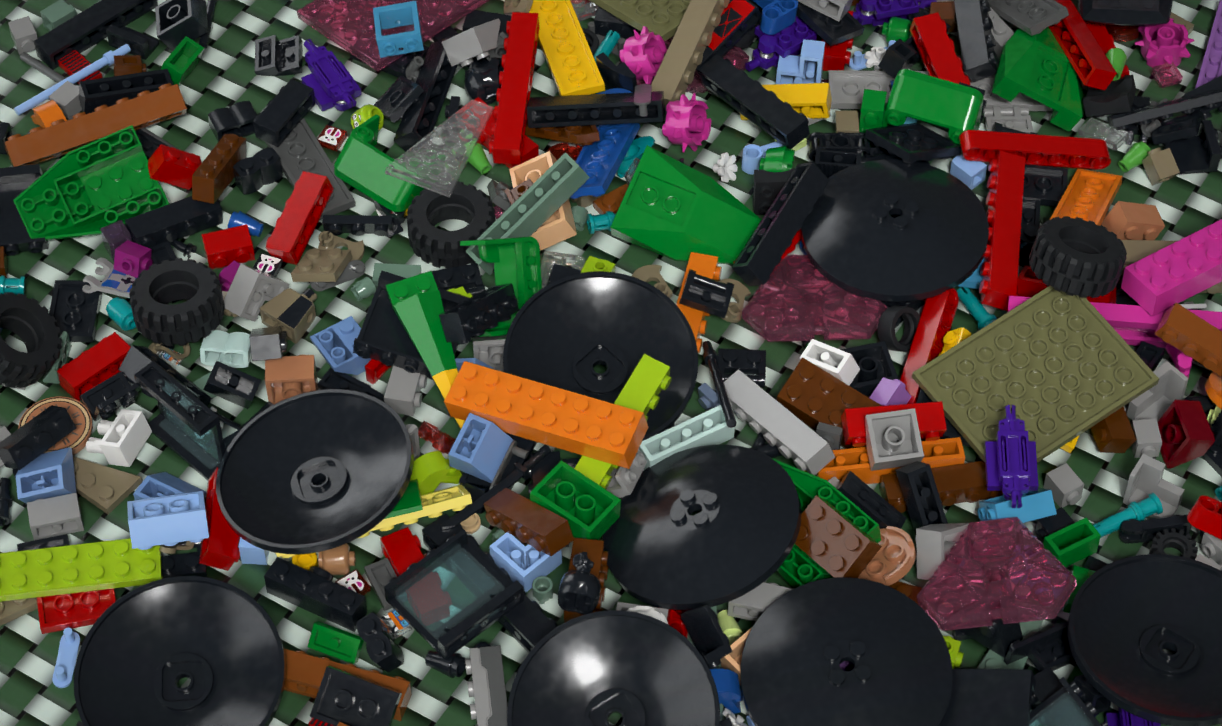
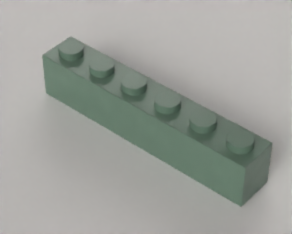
M565 152L477 240L530 237L590 177ZM471 245L466 252L486 273L491 275L494 263L484 262L480 258L478 245Z

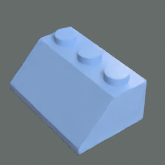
M203 491L127 501L132 549L147 550L156 545L174 546L179 542H200L204 538H209Z

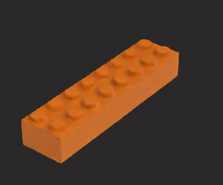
M466 361L463 362L444 400L451 417L465 421L469 413L493 422L505 433L630 469L648 429L644 412Z

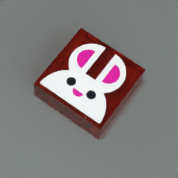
M326 125L317 140L322 147L337 152L347 138V131Z
M357 569L335 581V583L361 595L371 591L370 585Z

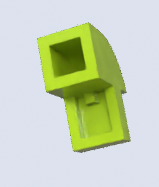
M433 451L420 456L414 461L410 481L417 479L420 493L424 495L434 492L440 483L459 484L462 473L460 470L450 467L449 459H445L440 451Z

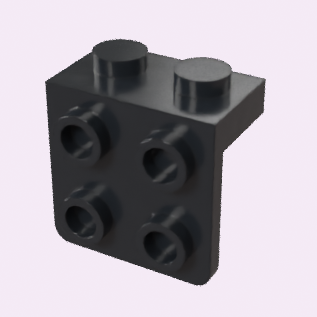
M1202 120L1199 136H1194L1190 139L1182 138L1168 144H1163L1165 149L1170 148L1180 171L1179 174L1217 172L1220 159H1222V146H1219L1218 131L1214 129L1211 120Z
M121 371L81 394L79 398L89 410L95 422L101 418L107 420L115 414L114 410L121 406L125 409L135 403V398L139 395L138 392L141 386L138 383L130 385Z
M701 606L681 614V619L696 649L705 660L709 669L722 663L720 659L733 652L729 645V639L723 633L717 621V615L710 606Z

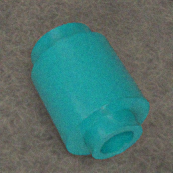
M119 297L110 300L106 306L108 316L124 331L136 328L131 304Z

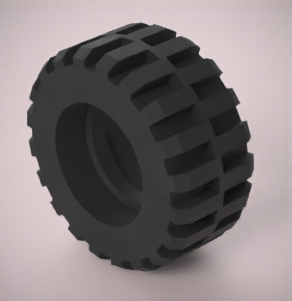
M446 181L441 185L436 183L431 185L430 189L425 188L422 190L420 196H415L411 201L412 204L408 207L407 211L409 243L413 248V252L427 264L431 262L434 267L438 268L444 266L447 269L476 263L466 252L470 246H460V241L477 240L495 222V209L490 198L486 197L482 190L479 189L477 191L475 186L471 184L467 186L459 181L457 183ZM449 219H457L469 223L466 227L455 231H444L434 227L436 224Z
M1064 216L1063 218L1055 217L1051 220L1049 219L1039 227L1029 261L1035 276L1038 279H1042L1043 283L1047 286L1054 287V290L1066 292L1067 295L1071 296L1078 295L1081 298H1086L1087 296L1097 298L1100 295H1107L1116 288L1127 258V252L1121 239H1117V235L1109 232L1106 227L1096 225L1095 222L1090 220L1089 222L1085 221L1083 218L1076 217L1074 219Z
M175 258V261L164 260L158 265L155 263L149 267V270H144L139 274V278L135 279L130 289V304L136 328L144 337L149 340L152 339L157 344L164 343L166 346L179 344V346H183L188 342H198L199 338L209 336L211 330L214 331L218 327L219 322H221L224 316L225 308L219 277L207 265L201 262L196 263L192 259L184 261L182 258ZM175 300H188L180 304L167 305V303Z
M12 292L0 294V328L8 329L17 334L26 345L28 353L11 348L0 336V385L3 383L5 387L15 388L17 385L18 388H22L36 383L59 358L62 339L59 338L61 336L60 329L55 325L57 321L54 316L48 314L49 310L45 306L41 307L37 304L39 301L34 298H26L27 295L18 293L16 296Z

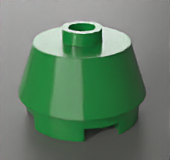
M786 146L767 149L765 158H761L759 170L784 172L792 169L795 150L786 148Z

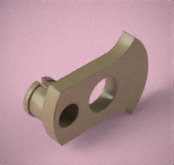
M505 0L504 14L512 15V12L529 13L533 0Z
M323 231L318 236L320 241L319 250H331L339 246H345L348 248L347 250L351 251L352 259L350 261H361L364 256L363 240L359 242L349 241L335 236L331 232L328 234V231Z
M642 266L632 274V277L647 283L650 281L658 282L654 285L655 288L659 289L669 298L673 296V292L660 274L662 266Z
M720 280L719 282L725 284L727 282L734 284L732 297L737 301V303H729L726 316L722 319L727 322L738 323L741 320L745 297L749 296L751 292L744 284L737 280Z

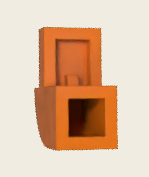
M50 100L32 109L34 112L31 115L33 123L42 126L43 129L50 127L54 121L60 119L67 121L62 110L54 100Z

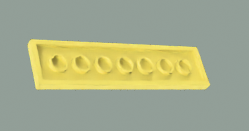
M457 485L421 495L423 510L383 519L374 528L358 538L370 535V531L378 529L380 531L391 530L394 528V525L404 522V525L418 522V518L439 517L443 514V511L450 509L452 511H461L467 507L466 505L472 504L471 494L462 485ZM275 553L277 557L281 556L282 558H290L296 555Z

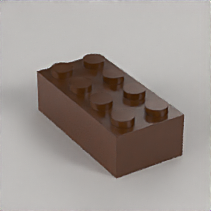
M803 357L776 398L781 405L815 431L819 422L842 428L841 415L845 409L882 406ZM842 432L841 447L844 449L860 448L853 447L852 444L845 445Z

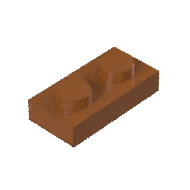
M630 182L594 200V209L599 214H605L606 211L617 213Z

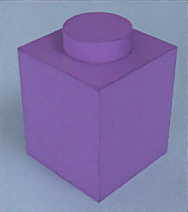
M883 377L869 398L882 406L907 404L911 399V395L905 389L906 385L902 381Z

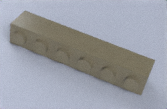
M730 0L690 1L651 84L652 92L664 91L665 107L670 101L680 100L681 95L685 94L688 85L692 83L694 72L697 66L701 64L705 48L711 43L712 33L715 27L720 24L721 14L724 8L728 6Z

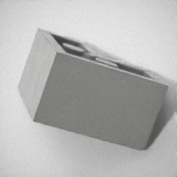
M240 264L224 299V308L240 317L255 322L264 301H270L288 289L290 284L271 274Z
M1168 361L1164 362L1153 371L1159 378L1158 384L1129 402L1127 416L1131 420L1156 418L1158 422L1174 400H1183L1188 378Z
M1142 454L1130 474L1123 503L1126 505H1130L1134 501L1137 503L1148 498L1150 493H1155L1162 504L1163 512L1159 515L1155 513L1151 517L1156 519L1167 518L1175 514L1181 504L1185 489L1162 479L1166 464Z

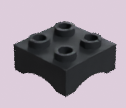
M1125 75L1117 81H1112L1106 90L1088 86L1087 96L1083 99L1086 117H1102L1106 114L1131 112L1136 93L1133 75Z
M795 168L784 172H768L762 169L754 170L753 211L756 215H765Z

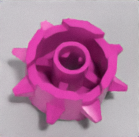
M1170 18L1167 24L1148 25L1147 27L1140 26L1138 28L1143 38L1134 42V44L1141 46V54L1146 60V64L1152 68L1176 67L1181 63L1183 57L1189 58L1191 56L1186 49V45L1194 42V39L1188 38L1186 27L1183 24L1174 23L1172 18Z
M643 26L640 35L636 30H633L634 36L626 39L624 48L620 50V59L636 75V80H644L646 84H651L663 61L664 54L667 52V47L660 35H654V32H649L647 27Z
M693 93L691 100H688L685 94H682L680 100L670 101L666 105V121L662 126V132L664 136H668L672 144L682 145V153L685 152L687 145L693 151H696L697 147L702 145L701 142L709 138L711 118H707L706 110L709 109L707 104L696 100V94Z

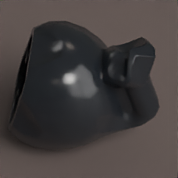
M581 552L574 555L573 565L577 570L565 573L561 579L558 590V604L562 610L568 612L589 614L595 610L598 604L601 585L599 579L590 573L594 562L588 559L587 552Z

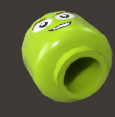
M371 104L364 105L352 114V128L355 129L377 114L380 116L379 131L384 124V115L378 107Z

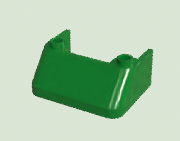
M902 69L898 71L894 79L884 112L882 127L903 125L906 118L911 117L948 128L949 138L955 144L960 145L959 136L961 133L967 130H979L984 97L977 89L912 70Z
M376 114L352 130L334 163V174L387 209L394 212H403L412 204L411 201L415 196H420L422 190L425 188L430 189L433 184L438 183V185H441L443 183L446 156L442 154L429 164L417 158L409 159L402 164L374 147L377 144L380 116Z
M517 237L460 241V246L478 245L480 258L486 263H494L495 285L512 283L519 310L535 293L542 289L540 247L535 238ZM518 311L511 315V319L498 322L497 327L485 329L483 335L476 337L507 335Z

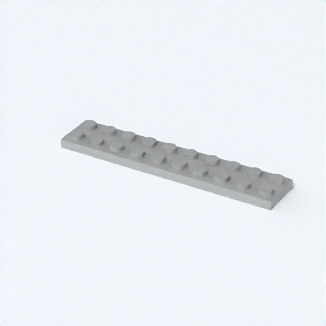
M829 70L828 83L832 96L831 109H861L864 89L887 92L886 109L891 92L890 81L894 80V78L885 71ZM915 71V72H919V73L921 72L922 74L928 75V72H927V71ZM996 74L976 82H972L969 78L970 86L986 90L984 100H987L985 108H992V106H1000V108L1020 106L1028 107L1029 111H1052V108L1021 92L1018 93L1012 102L992 93Z

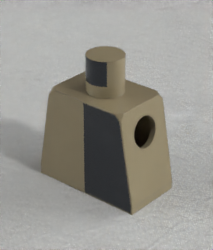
M291 288L284 290L260 307L262 323L268 327L281 326L282 331L287 332V339L297 344L315 320L316 313L313 302L317 299L316 293L310 288H307L302 294L297 293Z

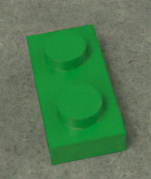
M317 621L313 625L308 648L355 664L358 662L364 640L360 636Z

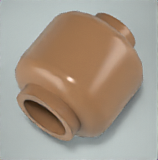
M347 543L336 548L321 551L318 554L319 568L329 572L331 575H347L350 571V566H355V551H350Z

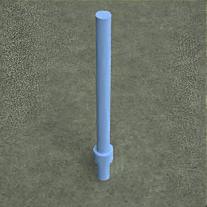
M125 44L114 51L106 52L99 60L14 108V111L19 116L49 99V96L66 81L75 84L104 66H111L114 64V56L125 55L131 52L129 45Z

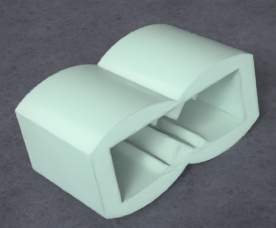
M211 330V334L203 338L201 344V363L214 366L215 362L219 361L232 368L248 367L251 359L250 334L244 332L229 334L221 330Z

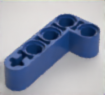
M753 0L763 9L760 29L765 34H776L793 24L796 20L797 0Z

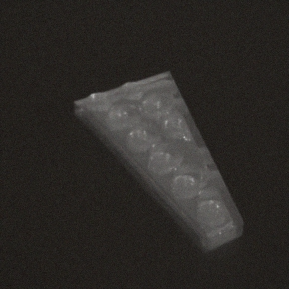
M472 99L386 167L385 174L450 198L492 114L493 107Z

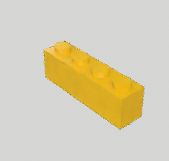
M829 83L762 85L767 91L774 92L778 99L789 103L796 112L804 114L807 118H829L832 96ZM740 113L741 120H749Z

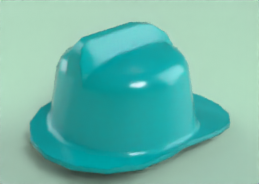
M644 136L633 140L616 172L619 178L635 173L646 146L652 147L655 140L653 137Z

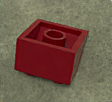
M1174 400L1158 421L1162 438L1160 452L1166 468L1171 469L1203 456L1216 441L1200 401Z

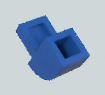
M710 669L717 688L719 703L723 704L725 708H728L734 714L741 712L740 701L743 700L738 674L728 669Z

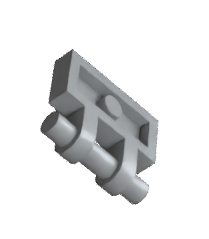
M992 106V108H985L983 112V117H986V131H992L993 124L997 122L1001 123L1003 127L1029 134L1033 132L1028 107L1013 106L1012 108H1000V106Z

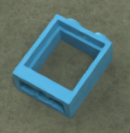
M416 1L373 8L376 41L380 58L424 50L420 16ZM414 24V31L382 35L383 29Z
M1038 488V491L1024 493L1021 497V508H1017V505L1016 508H1012V501L1006 500L1003 495L978 501L980 506L978 508L979 519L984 526L1002 529L1056 515L1052 491L1050 489Z

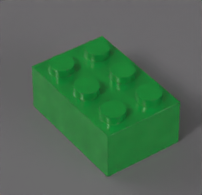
M562 460L530 492L531 501L568 520L573 538L598 540L620 517L621 499Z

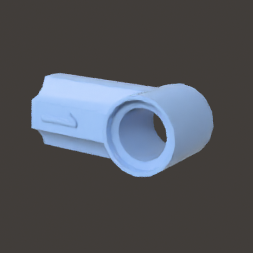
M776 141L763 146L755 144L745 146L742 156V170L747 174L753 175L754 170H759L761 158H765L767 149L784 145Z

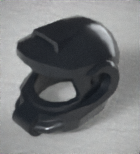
M494 57L488 64L476 65L475 62H471L469 69L465 71V91L471 100L479 97L486 104L496 101L497 88H501L499 73L504 71V68H502V58Z

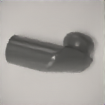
M420 56L414 57L406 68L407 79L415 83L420 68L424 64V60Z

